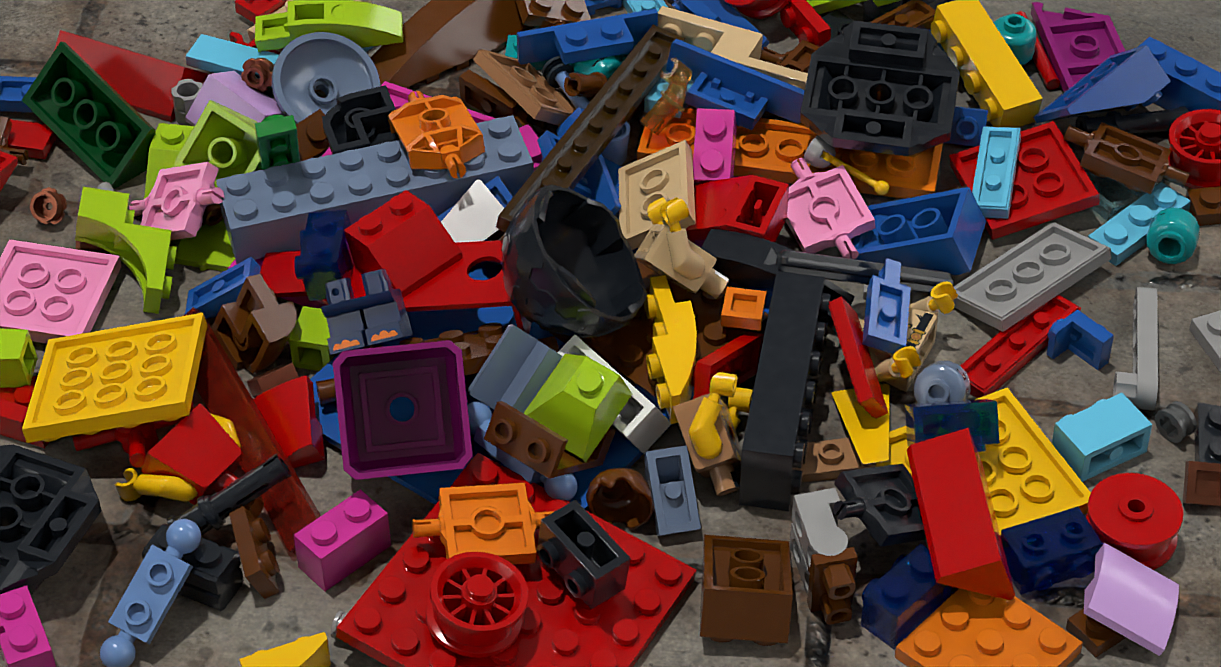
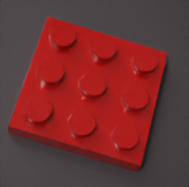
M1054 121L1021 131L1009 219L985 218V228L992 240L1099 205L1098 191L1083 167L1079 166L1080 162L1067 141L1063 140L1064 136ZM980 145L949 155L950 166L963 188L970 187L971 191L973 189Z

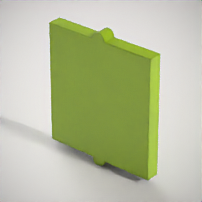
M224 219L213 226L207 224L201 226L196 237L181 239L176 250L175 264L199 267L201 271L206 269L226 271L235 260Z

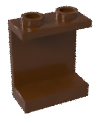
M498 401L484 440L551 479L603 465L617 428L612 425L610 426L591 456L584 462L565 451L568 442L566 438L507 403Z

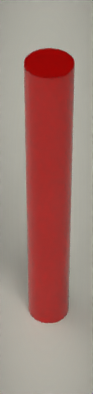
M1023 11L1015 13L1028 19L1026 13ZM1037 37L1032 59L1047 89H1057L1060 86V80Z

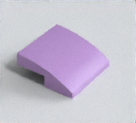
M1104 543L1095 555L1094 579L1085 589L1084 614L1160 656L1165 650L1173 626L1178 604L1179 584Z

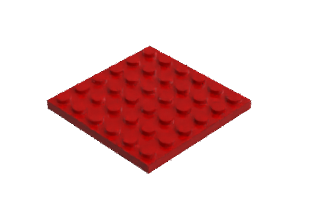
M480 453L474 456L450 486L463 487L525 483L528 501L535 512L557 511L570 503L568 500L551 498L542 486L534 482L529 483L521 475ZM439 501L424 519H438L440 512ZM588 512L631 558L625 589L591 610L581 598H576L569 592L565 581L553 568H548L543 564L537 553L540 529H536L534 536L536 547L535 563L514 565L525 578L529 593L527 607L524 612L523 626L518 639L512 646L499 654L489 657H467L456 654L442 646L433 637L426 622V607L430 597V583L436 569L447 560L445 546L439 536L414 538L412 533L336 627V638L388 667H634L695 580L697 570Z

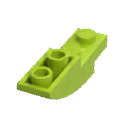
M353 0L288 1L287 12L256 16L255 44L258 52L285 48L291 41L302 35L314 32H328L344 36L361 48L403 42V16L400 11L367 2Z

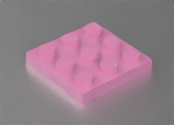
M9 239L0 257V328L28 330L31 340L40 343H48V339L91 332L122 267L120 256Z

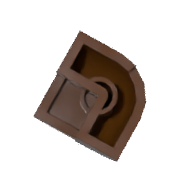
M261 274L246 277L236 302L221 306L212 326V331L236 369L245 368L253 374L272 365L283 352L295 328L297 313L293 301L278 304L274 291L267 286Z

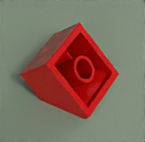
M407 190L394 196L382 206L344 229L354 265L364 273L386 269L392 288L400 289L402 297H405L463 258L461 250L430 205Z

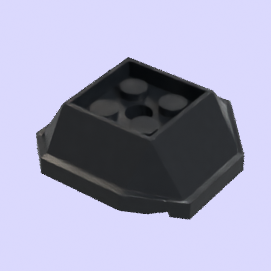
M854 20L842 30L840 35L829 40L812 53L800 112V122L832 147L915 157L929 148L950 141L960 71L948 55L937 45V40L928 29Z
M14 444L0 446V594L27 585L30 595H32L45 579L59 572L101 513L100 501L86 468Z

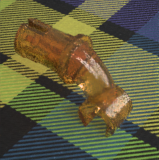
M671 58V61L674 62L671 73L666 74L661 70L660 76L669 86L666 91L662 90L660 92L661 98L641 119V122L658 136L679 111L683 112L685 110L683 104L687 93V84L692 77V70L677 58Z

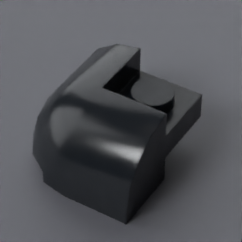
M386 85L349 93L336 98L337 104L327 112L326 116H322L323 131L332 154L400 140L397 133H391L388 115L396 110Z

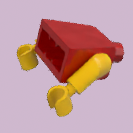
M199 403L190 412L189 416H185L147 452L141 469L143 474L138 476L133 468H127L124 471L123 475L127 483L117 482L115 484L121 499L124 501H134L141 495L183 502L188 501L196 505L197 498L200 496L211 495L214 491L217 493L229 486V484L238 479L233 473L237 469L243 454L233 422L227 418L211 414Z

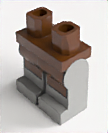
M836 488L794 495L793 523H791L789 545L805 591L808 594L807 604L810 612L822 611L825 622L829 625L846 622L852 618L851 605L855 592L858 558L854 547L848 548V537L845 532L837 527L838 515H834L833 507L840 499Z

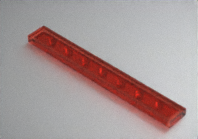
M193 307L184 316L202 312ZM206 320L207 330L195 387L211 414L227 418L233 422L243 453L239 464L245 474L264 463L276 453L282 457L288 466L292 476L270 488L261 497L264 501V508L287 549L296 555L294 534L321 515Z

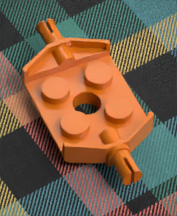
M414 91L411 92L408 96L409 102L388 115L391 133L396 132L405 147L409 157L410 168L448 169L453 178H458L457 173L460 178L463 177L466 173L464 163L485 152L483 134L463 101L458 97L438 95L424 98L423 93L420 91H416V95Z

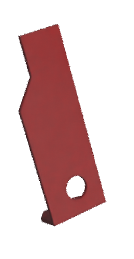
M503 240L456 243L462 252L463 258L403 297L407 312L512 306L517 327L527 334L530 333L531 322L520 314L506 292L503 282V270L495 277L487 280H475L468 275L473 266L484 261H495L502 265L501 248ZM349 248L269 252L265 254L260 274L267 286L274 291L276 298L313 296L328 305L325 283L344 278H350L354 298L366 296L361 276L364 272L354 265Z

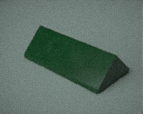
M61 41L22 101L103 182L110 183L113 189L147 170L149 147L154 135H156L155 129L71 47Z

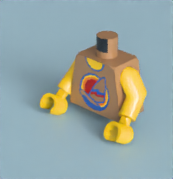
M724 372L716 373L712 377L709 394L673 406L696 472L705 478L711 477L717 496L730 494L740 489L735 468L741 467L742 452L735 431L741 422L738 418L739 411L749 413L753 395L752 389L737 387V375ZM720 395L728 396V407L720 399Z

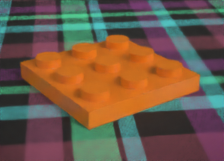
M959 588L896 646L895 658L907 667H1067L1081 653L1083 642L1016 596L1010 601Z

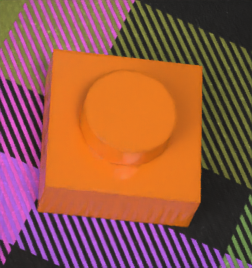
M727 287L721 314V326L761 331L767 291Z

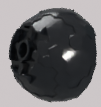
M551 184L539 188L529 196L512 218L506 230L501 248L504 286L510 300L520 314L529 322H535L541 329L563 336L572 337L575 334L580 339L603 336L630 324L629 321L636 316L647 296L645 283L631 249L632 247L622 233L619 220L603 203L591 200L571 189Z

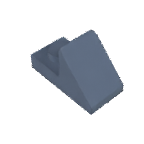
M687 445L644 452L645 479L649 484L654 504L653 514L657 537L700 530L701 525Z

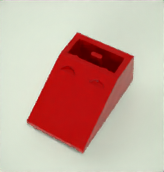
M756 175L694 183L696 224L686 228L688 240L701 248L708 232L711 229H720L752 235L775 243L787 219L789 184Z

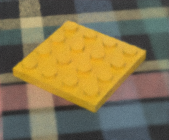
M198 313L48 339L22 427L26 442H51L65 436L77 434L92 435L101 430L118 427L133 428L142 423L159 420L174 421L183 416H189L207 330L204 314Z
M1008 388L964 403L954 413H938L890 431L889 460L875 463L876 467L903 464L912 475L906 451L911 444L969 428L983 464L1003 546L1088 513L1087 505L1091 492Z

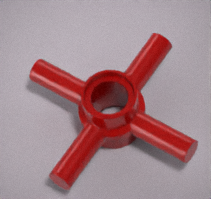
M193 402L191 404L190 412L195 408ZM185 416L174 421L159 420L142 423L133 428L118 427L101 430L92 435L77 434L72 436L76 451H81L118 440L121 442L124 452L129 454L130 464L134 467H142L146 458V452L152 449L159 441L156 429L178 424Z

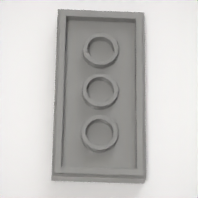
M1052 222L955 285L954 289L958 296L953 300L955 303L954 307L1003 332L1111 260V248Z

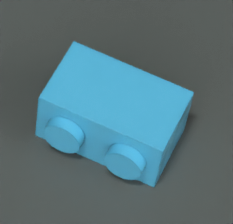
M1120 393L1107 400L1101 399L1091 407L1074 415L1069 414L1055 423L1052 444L1083 482L1147 452L1152 423L1123 393Z

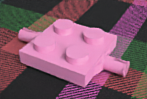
M799 158V163L797 159L794 160L791 168L799 180L789 187L786 223L801 250L814 254L826 248L837 246L843 258L850 259L851 256L852 259H856L859 253L852 244L851 239L876 227L873 215L845 167L841 165L827 172L812 173L804 158Z
M209 162L161 169L148 197L144 200H133L130 203L133 206H129V210H135L134 216L142 215L140 224L142 226L172 230L170 240L196 237L203 223V214L206 206L223 202L220 198H224V192L221 188L215 187L214 184L219 169Z

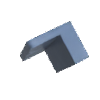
M510 324L469 386L467 392L492 409H495L498 401H503L524 413L561 360L562 355L515 325Z

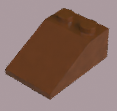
M704 534L700 637H709L716 642H730L733 639L749 640L762 646H772L777 643L788 644L793 600L789 541Z

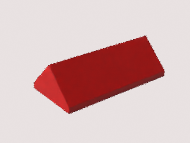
M62 30L59 31L55 46L56 49L61 41L65 42L137 112L168 122H172L175 119L171 89L178 84V81L184 79H192L195 82L204 84L208 76L205 72Z
M969 428L911 444L906 451L936 583L1011 601L1015 597V592L983 464Z

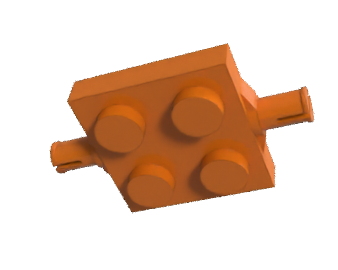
M525 483L439 488L440 512L438 519H413V537L439 536L445 546L447 559L465 552H486L500 556L513 565L535 563L536 560L534 541L536 529H540L541 519L555 511L535 512L528 501Z

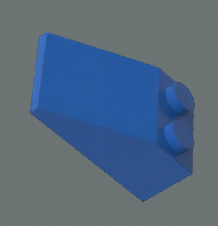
M1147 45L1111 55L1033 118L1037 123L1109 112L1121 108L1129 111L1139 104L1146 107L1162 96L1160 90L1171 81Z
M970 187L867 206L875 219L876 228L854 237L852 244L859 253L856 260L885 263V259L888 258L901 262V266L943 271L953 276L971 271L986 219Z

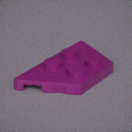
M1032 3L1031 16L1064 92L1111 55L1125 51L1109 15L1084 13L1080 10L1066 7L1064 14L1043 10L1044 3Z

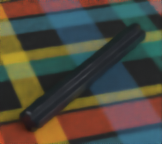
M791 250L780 251L778 258H776L778 271L821 276L828 280L865 285L870 283L872 275L878 276L879 270L881 271L885 264ZM901 266L900 284L911 287V291L931 293V290L937 284L946 281L950 282L954 287V280H952V275L948 272Z

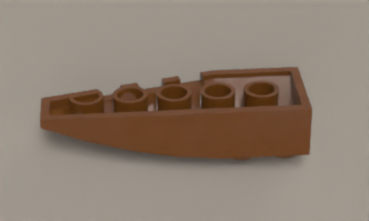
M431 0L403 24V42L382 45L370 58L378 71L380 86L386 81L410 89V86L416 83L425 82L429 84L438 80L439 73L452 67L458 71L469 66V60L475 57L479 49L498 53L507 46L508 35H517V32L528 31L534 26L523 25L516 0Z

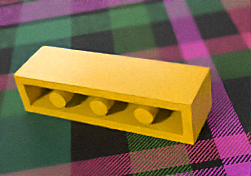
M954 0L937 5L934 20L931 23V34L937 40V43L941 44L948 57L960 71V76L964 80L967 92L974 96L980 109L988 110L987 121H990L993 127L1017 128L1036 122L1033 117L1039 113L1043 98L980 1Z

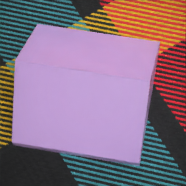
M228 71L212 73L207 76L185 117V121L191 126H195L209 100H213L245 115L258 123L272 115H283L284 117L285 115L275 100L264 92L262 93L255 88L249 87L237 72Z

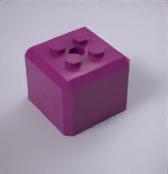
M446 340L342 351L335 359L333 371L343 469L352 478L360 480L463 469L473 457L462 350L452 341ZM398 397H407L414 404V414L407 421H397L390 414V404Z

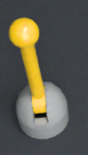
M818 135L807 147L804 159L811 166L826 168L831 164L836 167L843 165L850 175L872 186L878 195L888 193L889 184L886 181H876L835 157V148Z

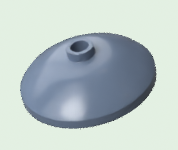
M328 32L309 33L291 41L281 51L272 71V90L277 105L285 116H294L295 124L319 109L326 115L337 104L336 98L349 93L380 87L378 71L369 55L352 40ZM315 90H322L326 97L321 98L317 96Z

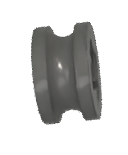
M1171 402L1166 408L1161 409L1155 415V423L1160 434L1173 443L1181 442L1186 436L1194 433L1197 428L1194 414L1182 402Z

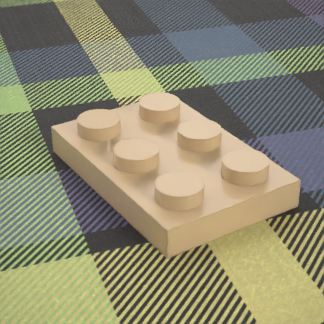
M686 140L618 169L619 201L621 204L619 223L622 233L632 247V250L639 248L652 228L653 224L647 214L648 206L660 198H665L666 202L675 197L683 199L689 209L690 216L679 221L681 228H687L696 224L692 149Z

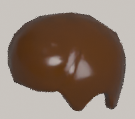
M613 468L600 472L590 482L586 493L590 513L611 524L616 522L624 523L629 530L637 529L649 521L654 511L648 482L639 472L632 469Z

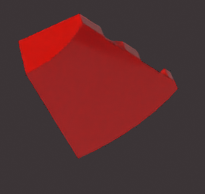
M307 375L277 385L243 406L246 417L274 454L278 453L282 457L289 470L325 460L322 425L315 415L313 382Z

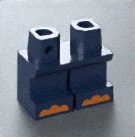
M386 269L361 274L366 296L354 298L350 278L325 283L328 305L322 306L321 310L324 317L327 318L330 338L327 341L330 355L413 335L401 290L392 288Z

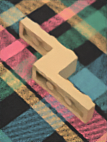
M662 6L658 11V27L685 38L686 43L805 90L808 73L760 60L763 34Z

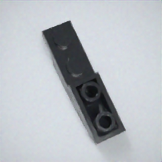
M711 229L701 246L703 250L717 259L713 269L744 289L767 291V293L768 291L773 293L776 273L778 271L776 258H778L780 251H794L766 239L720 229ZM825 279L824 293L831 294L830 301L842 296L851 306L855 296ZM829 309L828 318H822V321L829 322L828 327L836 331Z

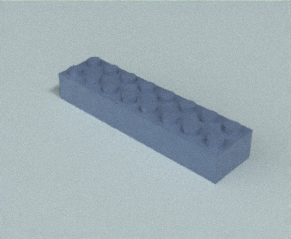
M514 116L476 123L483 134L485 152L464 163L466 173L461 178L458 173V178H453L448 169H411L405 147L401 140L217 179V187L221 188L224 192V198H220L223 200L220 206L236 264L249 257H252L254 260L264 258L265 254L269 252L296 251L345 240L344 229L405 190L430 205L437 217L454 206L476 180H481L485 185L499 176L512 197H514L534 172L532 158Z

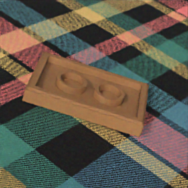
M479 49L473 61L533 119L560 126L576 110L575 106L560 91L551 87L543 75L530 63L521 65L516 58Z

